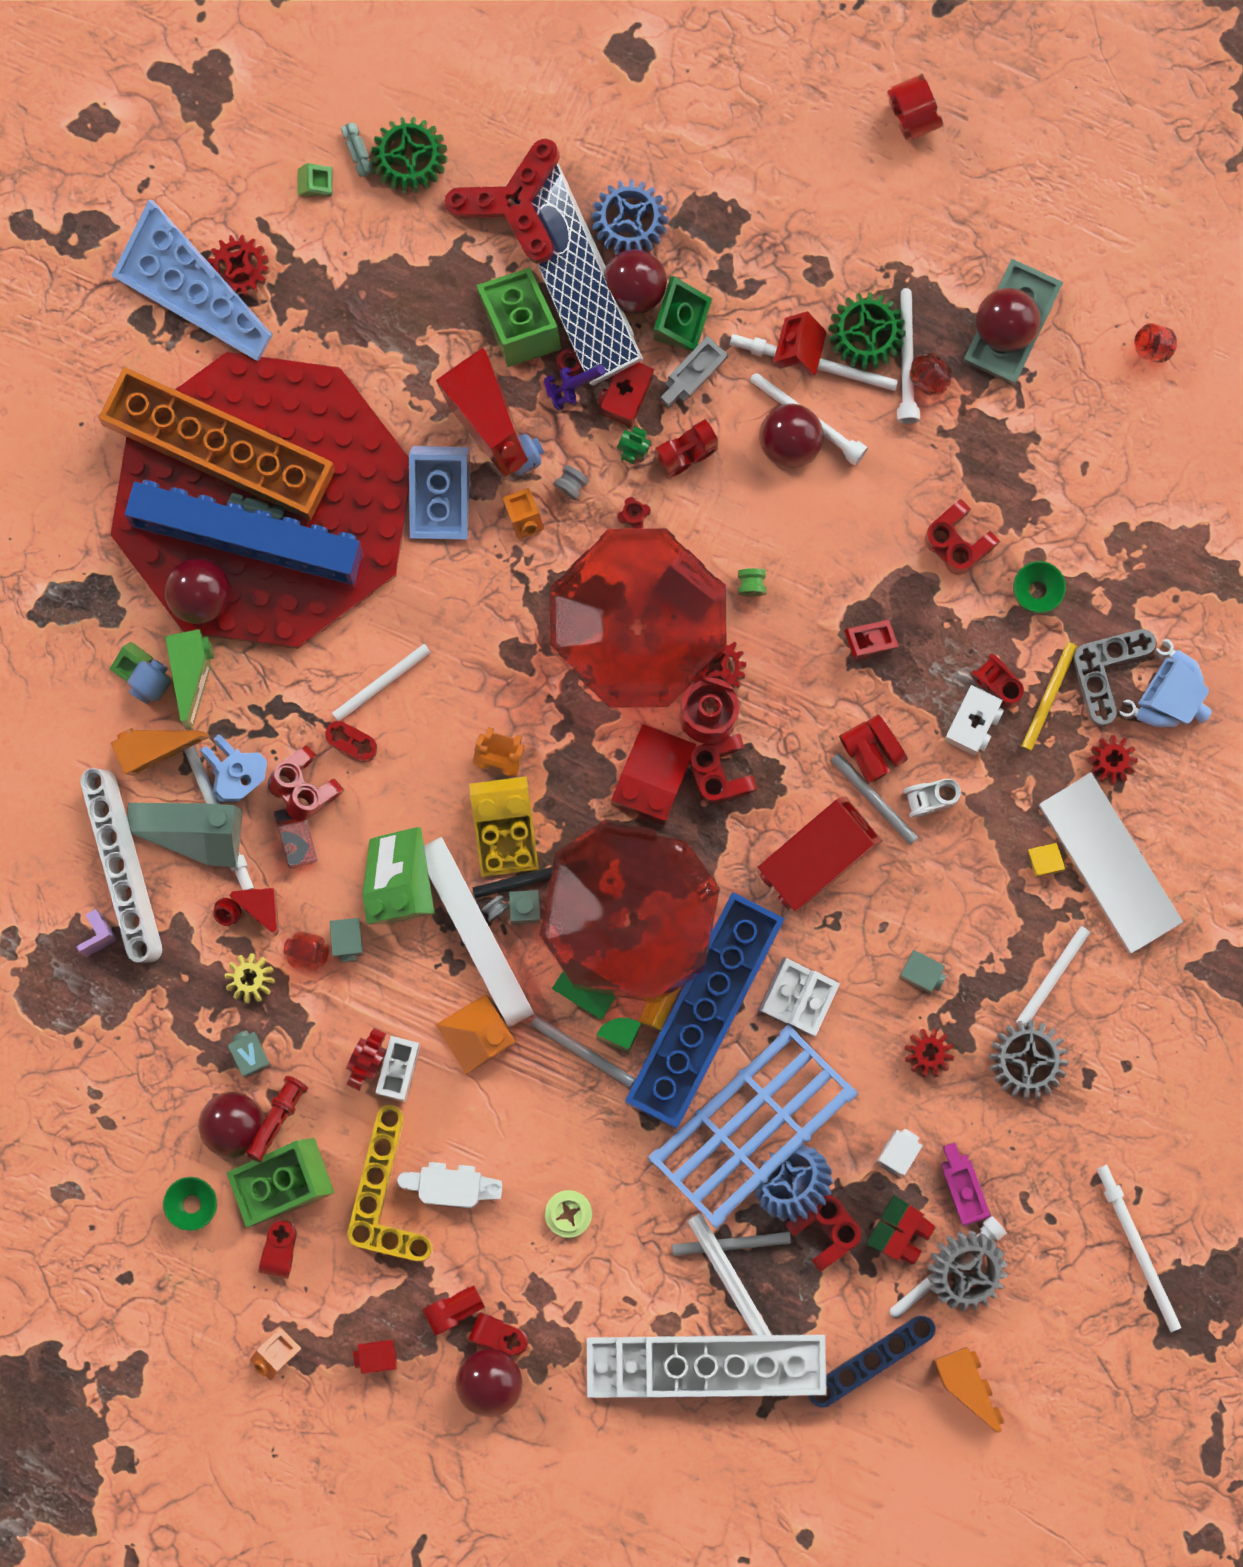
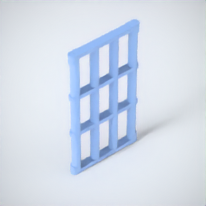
M789 1024L779 1032V1036L744 1069L741 1068L737 1072L738 1075L701 1110L698 1109L695 1112L696 1115L660 1149L656 1148L648 1156L649 1161L678 1187L716 1229L726 1221L725 1217L761 1183L765 1184L768 1181V1177L804 1142L808 1143L811 1140L810 1137L846 1102L850 1103L858 1095L857 1090L841 1078ZM793 1039L803 1051L762 1089L752 1077ZM813 1058L823 1070L786 1106L781 1108L771 1097ZM833 1078L843 1090L801 1128L791 1116ZM747 1083L757 1095L719 1129L709 1118ZM767 1103L777 1114L746 1144L738 1149L728 1138L762 1105ZM786 1122L797 1134L758 1169L748 1157ZM705 1123L715 1135L673 1174L662 1162ZM724 1143L734 1155L692 1194L683 1185L682 1181ZM744 1163L754 1174L717 1210L711 1213L701 1202L737 1167Z

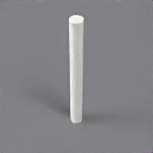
M425 644L420 646L332 712L337 721L344 719L429 655L431 652Z
M1080 926L1016 1023L1022 1021L1024 1028L1027 1027L1028 1022L1034 1017L1090 934V931Z

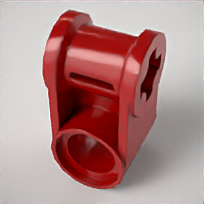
M992 653L988 655V660L977 671L973 670L970 673L971 677L982 689L1003 700L1001 706L1014 708L1021 702L1024 694L1023 684L996 655ZM1006 687H1013L1018 692V696L1014 699H1008L1003 695L1002 690Z
M281 1220L269 1227L259 1264L260 1274L284 1279L289 1278L297 1237V1230L291 1222ZM285 1226V1231L290 1233V1236L280 1242V1237L275 1235V1231Z
M479 1312L469 1340L510 1355H519L528 1346V1338L525 1332L482 1312ZM516 1333L518 1334L517 1340L521 1341L519 1347L514 1346L511 1350L509 1349L510 1343L506 1341L508 1336L513 1337Z

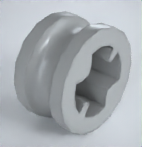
M501 895L494 898L481 909L483 914H488L487 920L489 922L494 921L510 907L508 903L504 904L502 902L503 897Z

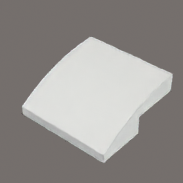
M782 958L759 1011L816 1037L840 983L816 971H811L788 958Z

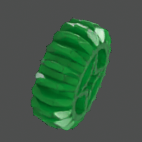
M413 116L410 119V123H406L405 118L401 117L400 125L396 126L395 122L391 120L389 122L391 130L384 127L380 129L383 137H374V143L377 146L371 147V154L375 155V157L371 158V163L377 166L375 169L376 176L383 175L381 179L383 184L392 181V190H396L399 185H402V193H407L408 187L412 186L414 193H418V185L420 184L425 189L429 188V179L437 183L438 176L436 173H444L445 170L441 164L447 163L448 159L444 155L447 152V146L441 144L444 140L443 135H435L437 132L435 126L427 129V121L425 119L417 125L416 117ZM410 136L423 139L429 146L414 143ZM402 138L401 145L396 149H392L391 153H387L391 144L397 139ZM406 145H409V150L412 151V166L409 164V159H406ZM427 157H432L429 164L423 170L417 172L418 164L427 160ZM389 164L405 167L408 174L395 171Z
M868 292L866 300H863L861 293L856 294V302L847 297L845 299L847 307L841 304L837 306L836 310L839 314H832L831 320L834 324H830L828 327V331L835 333L829 337L830 343H838L833 351L835 353L844 351L841 356L843 362L849 357L852 358L851 367H855L857 361L862 362L861 368L863 370H866L868 362H871L872 367L877 369L879 359L884 365H887L889 363L888 355L896 358L898 352L895 348H902L904 344L899 338L906 335L905 330L899 329L905 325V320L896 319L901 314L900 309L891 311L894 304L891 300L886 305L882 304L883 295H879L877 301L872 300L873 293ZM868 311L879 314L886 322L884 320H874L870 317ZM858 312L859 323L851 327L850 330L844 331V324L847 319ZM864 322L865 326L870 327L869 330L873 329L870 339L869 336L865 335V332L861 333ZM890 331L888 342L876 350V338L883 335L884 332ZM848 340L862 343L866 351L855 348Z

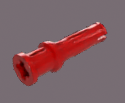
M285 1076L283 1080L285 1084L278 1096L272 1098V1108L245 1152L249 1158L256 1162H262L282 1124L288 1116L295 1113L296 1103L302 1093L306 1094L308 1087L303 1082L292 1076Z

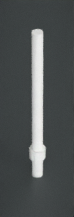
M732 334L730 345L749 350L753 355L762 357V354L775 357L777 346L767 344L764 339L755 337V340ZM821 358L817 369L895 391L898 382L896 379Z
M195 745L184 750L205 802L208 804H219L216 797L212 794L213 788ZM239 853L238 868L230 867L232 873H236L242 890H252L254 886L246 869L248 864L244 855Z
M1104 1165L1096 1169L1106 1190L1104 1195L1108 1203L1111 1202L1170 1332L1176 1331L1181 1328L1180 1323L1122 1199L1124 1196L1120 1185H1116L1108 1166Z

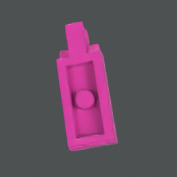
M955 1143L943 1146L947 1161L941 1163L942 1172L962 1227L991 1217L972 1162L968 1160L967 1155H959Z

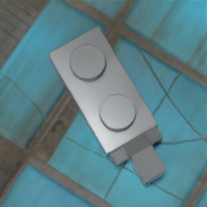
M707 336L669 375L668 381L665 383V386L669 389L660 397V402L669 409L679 398L683 402L688 397L690 398L728 358V354Z

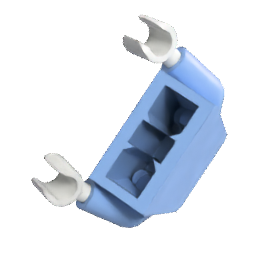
M1163 640L1162 644L1169 651L1162 652L1156 648V656L1164 660L1138 703L1142 707L1140 709L1136 708L1133 701L1125 700L1123 703L1132 706L1133 710L1129 714L1119 711L1124 719H1131L1135 716L1138 721L1154 727H1176L1179 723L1189 724L1193 718L1202 724L1209 719L1212 710L1203 704L1209 689L1204 684V677L1199 664L1182 651L1173 650L1174 646L1170 640Z

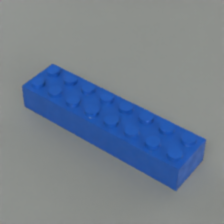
M143 480L142 483H133L124 514L131 527L353 586L355 584L363 550L360 541H357L356 536L340 532L338 536L328 533L327 528L319 525H311V528L300 526V521L288 517H283V520L271 518V513L262 510H255L254 513L244 511L243 506L232 502H227L226 506L215 503L216 499L206 495H199L198 498L187 496V491L171 487L170 491L159 488L160 485L149 480Z
M732 892L625 1100V1104L675 1130L678 1129L785 918Z

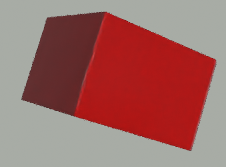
M274 888L232 891L229 897L238 903L240 907L273 935L276 936L279 933L277 894Z

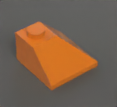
M486 994L436 1024L466 1075L516 1045L515 1040Z

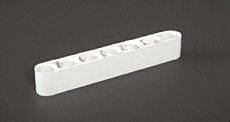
M88 769L81 776V788L126 953L134 962H155L162 954V944L117 779L109 770ZM98 776L101 777V786L99 788L96 786ZM106 803L109 806V812L107 816H105L103 813V808ZM113 831H115L117 835V839L114 844L111 841V835ZM121 859H123L124 861V869L122 870V872H120L118 867L119 861ZM128 887L132 890V896L129 900L126 897ZM138 915L140 920L137 928L134 925V917ZM143 943H145L147 946V953L145 956H143L141 952V947Z
M439 837L424 845L428 875L507 1027L509 1028L534 1015L443 838Z

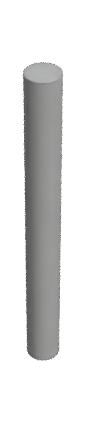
M839 753L830 760L909 845L918 838Z
M536 1016L530 1026L628 1088L635 1081L636 1078L540 1017Z
M790 1232L717 1240L723 1251L791 1244ZM700 1242L672 1244L673 1256L705 1253Z

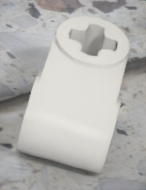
M943 779L903 789V793L908 797L911 809L909 813L910 818L925 816L935 811L955 806L961 794L959 784L952 779ZM945 786L951 787L955 791V797L952 800H943L939 795V790ZM917 795L919 796L921 806H919Z

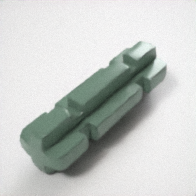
M347 123L341 127V132L344 139L347 138L346 145L353 163H357L355 168L358 176L367 177L374 172L371 161L367 160L369 155L362 137H358L360 132L357 124Z
M235 493L231 494L228 501L243 506L244 511L254 513L255 510L266 511L272 514L271 518L283 520L285 514L283 507L276 505L271 507L269 503L249 497L244 499L242 495Z

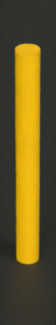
M1067 642L1021 745L1025 750L1032 751L1077 650L1078 646L1073 643Z

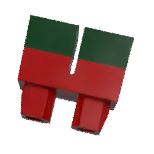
M893 1195L880 1220L892 1225L903 1233L878 1221L865 1245L895 1261L900 1259L915 1265L922 1251L909 1244L913 1234H916L928 1241L936 1227L923 1218L924 1213Z

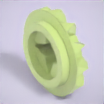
M565 1190L558 1192L547 1203L545 1209L547 1225L555 1234L561 1237L571 1238L579 1236L591 1223L592 1209L589 1201L585 1196L576 1191ZM562 1202H565L566 1206L570 1209L581 1208L574 1215L575 1226H572L571 1222L569 1223L567 1219L556 1220L564 1213Z

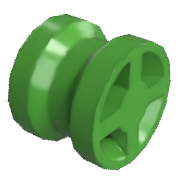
M757 568L738 570V578L741 580V585L738 587V595H766V587L763 582L766 578V570Z

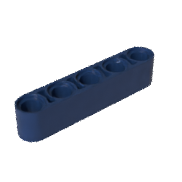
M927 1316L911 1318L826 1374V1387L830 1391V1396L827 1401L817 1402L813 1395H808L809 1401L817 1407L830 1406L928 1342L935 1334L934 1322ZM919 1320L925 1321L929 1327L928 1334L922 1338L917 1337L913 1331L914 1324ZM895 1336L900 1337L904 1342V1348L898 1354L892 1353L888 1347L890 1339ZM868 1353H875L879 1358V1365L874 1370H869L864 1366L863 1359ZM844 1369H850L855 1376L854 1382L849 1386H843L838 1379L839 1373Z

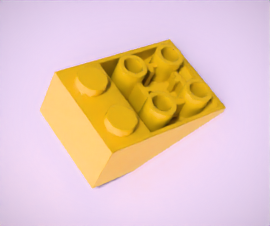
M527 776L469 784L481 877L538 870L539 865Z

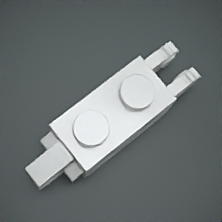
M429 1162L428 1167H421V1173H408L406 1171L400 1174L397 1179L398 1186L402 1189L419 1191V1198L425 1204L473 1208L479 1203V1200L501 1199L503 1187L502 1181L481 1176L480 1172H475V1166L458 1165V1170L446 1169L445 1163Z

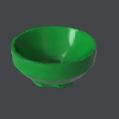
M1034 561L1026 564L1018 571L1013 583V592L1016 601L1023 609L1031 613L1043 614L1054 610L1062 602L1066 592V582L1063 574L1056 566L1045 561ZM1033 583L1043 584L1046 588V595L1039 599L1032 597L1029 592L1030 585Z
M184 1177L172 1183L167 1189L163 1200V1210L169 1222L181 1230L195 1231L208 1225L214 1218L217 1210V1197L213 1188L206 1181L197 1177ZM188 1196H197L201 1202L200 1209L195 1213L186 1212L183 1206L184 1200Z

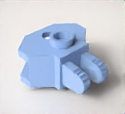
M218 734L214 741L218 748L227 756L223 762H220L208 747L204 746L200 750L204 758L214 768L212 772L215 774L212 794L220 803L239 802L265 779L268 761L261 753H241L238 749L234 750ZM240 779H245L247 786L243 785Z

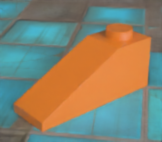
M131 728L117 735L118 739L111 742V746L124 774L134 776L208 739L209 736L206 732L196 730L134 731Z

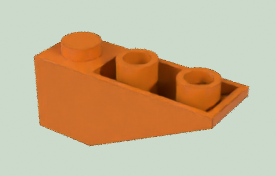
M964 1347L933 1360L944 1389L997 1433L1002 1432L1000 1424H1003L1004 1420L998 1406L993 1408L989 1400V1396H992L993 1393L987 1379L981 1380L977 1370L981 1367V1363L975 1350L970 1352L968 1347Z

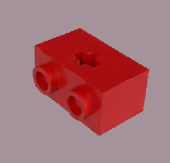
M638 362L609 377V379H612L608 389L603 388L597 404L601 405L600 414L632 427L653 379L654 369ZM626 385L629 387V392H626L624 396L620 395V389H623Z

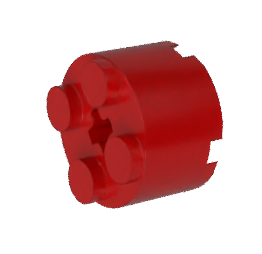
M923 73L893 85L891 89L887 90L888 100L894 115L900 113L897 117L905 140L909 138L913 140L944 127L942 117L938 116L936 112L938 106L927 80L924 79Z
M705 678L690 685L683 694L679 713L681 728L684 733L693 740L704 744H719L729 737L736 727L740 710V703L734 689L727 682L717 678ZM708 708L714 709L711 714L706 713Z

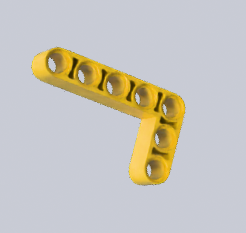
M386 1105L378 1111L348 1228V1239L354 1246L423 1262L431 1257L433 1252L432 1242L427 1237L379 1225L404 1125V1116L398 1107ZM388 1111H394L398 1114V1122L393 1127L385 1126L382 1121L383 1115ZM380 1140H388L391 1143V1151L385 1156H380L375 1151V1146ZM375 1168L381 1169L384 1173V1179L378 1185H373L368 1180L369 1172ZM367 1197H373L377 1202L376 1210L370 1214L364 1213L361 1209V1203ZM366 1226L369 1229L370 1236L366 1242L359 1243L355 1240L354 1231L357 1227ZM395 1233L398 1236L399 1242L395 1249L387 1250L383 1246L382 1240L386 1234ZM416 1240H423L427 1244V1252L421 1257L414 1256L411 1251V1246Z

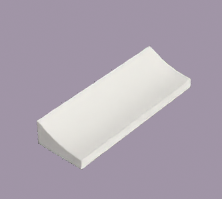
M1091 772L1038 805L1129 954L1183 923L1180 915Z

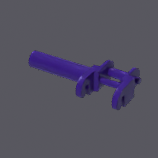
M598 364L575 377L567 375L571 372L570 368H563L560 372L563 383L559 389L556 384L550 383L554 381L553 376L545 377L544 385L547 396L552 399L555 409L562 410L567 402L569 404L576 403L577 399L574 389L604 375L605 368L603 365Z

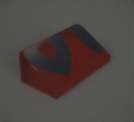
M286 809L273 811L288 867L293 869L318 862L307 820L298 821L289 816Z

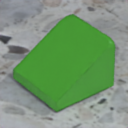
M309 163L299 167L298 195L331 196L332 167Z
M129 642L121 648L110 670L128 682V678L138 663L141 661L151 663L153 657L136 644Z

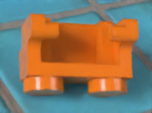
M488 727L486 734L480 733L477 739L473 764L479 768H488L492 765L501 768L502 773L506 775H517L525 745H521L522 736L509 737L494 733V728Z

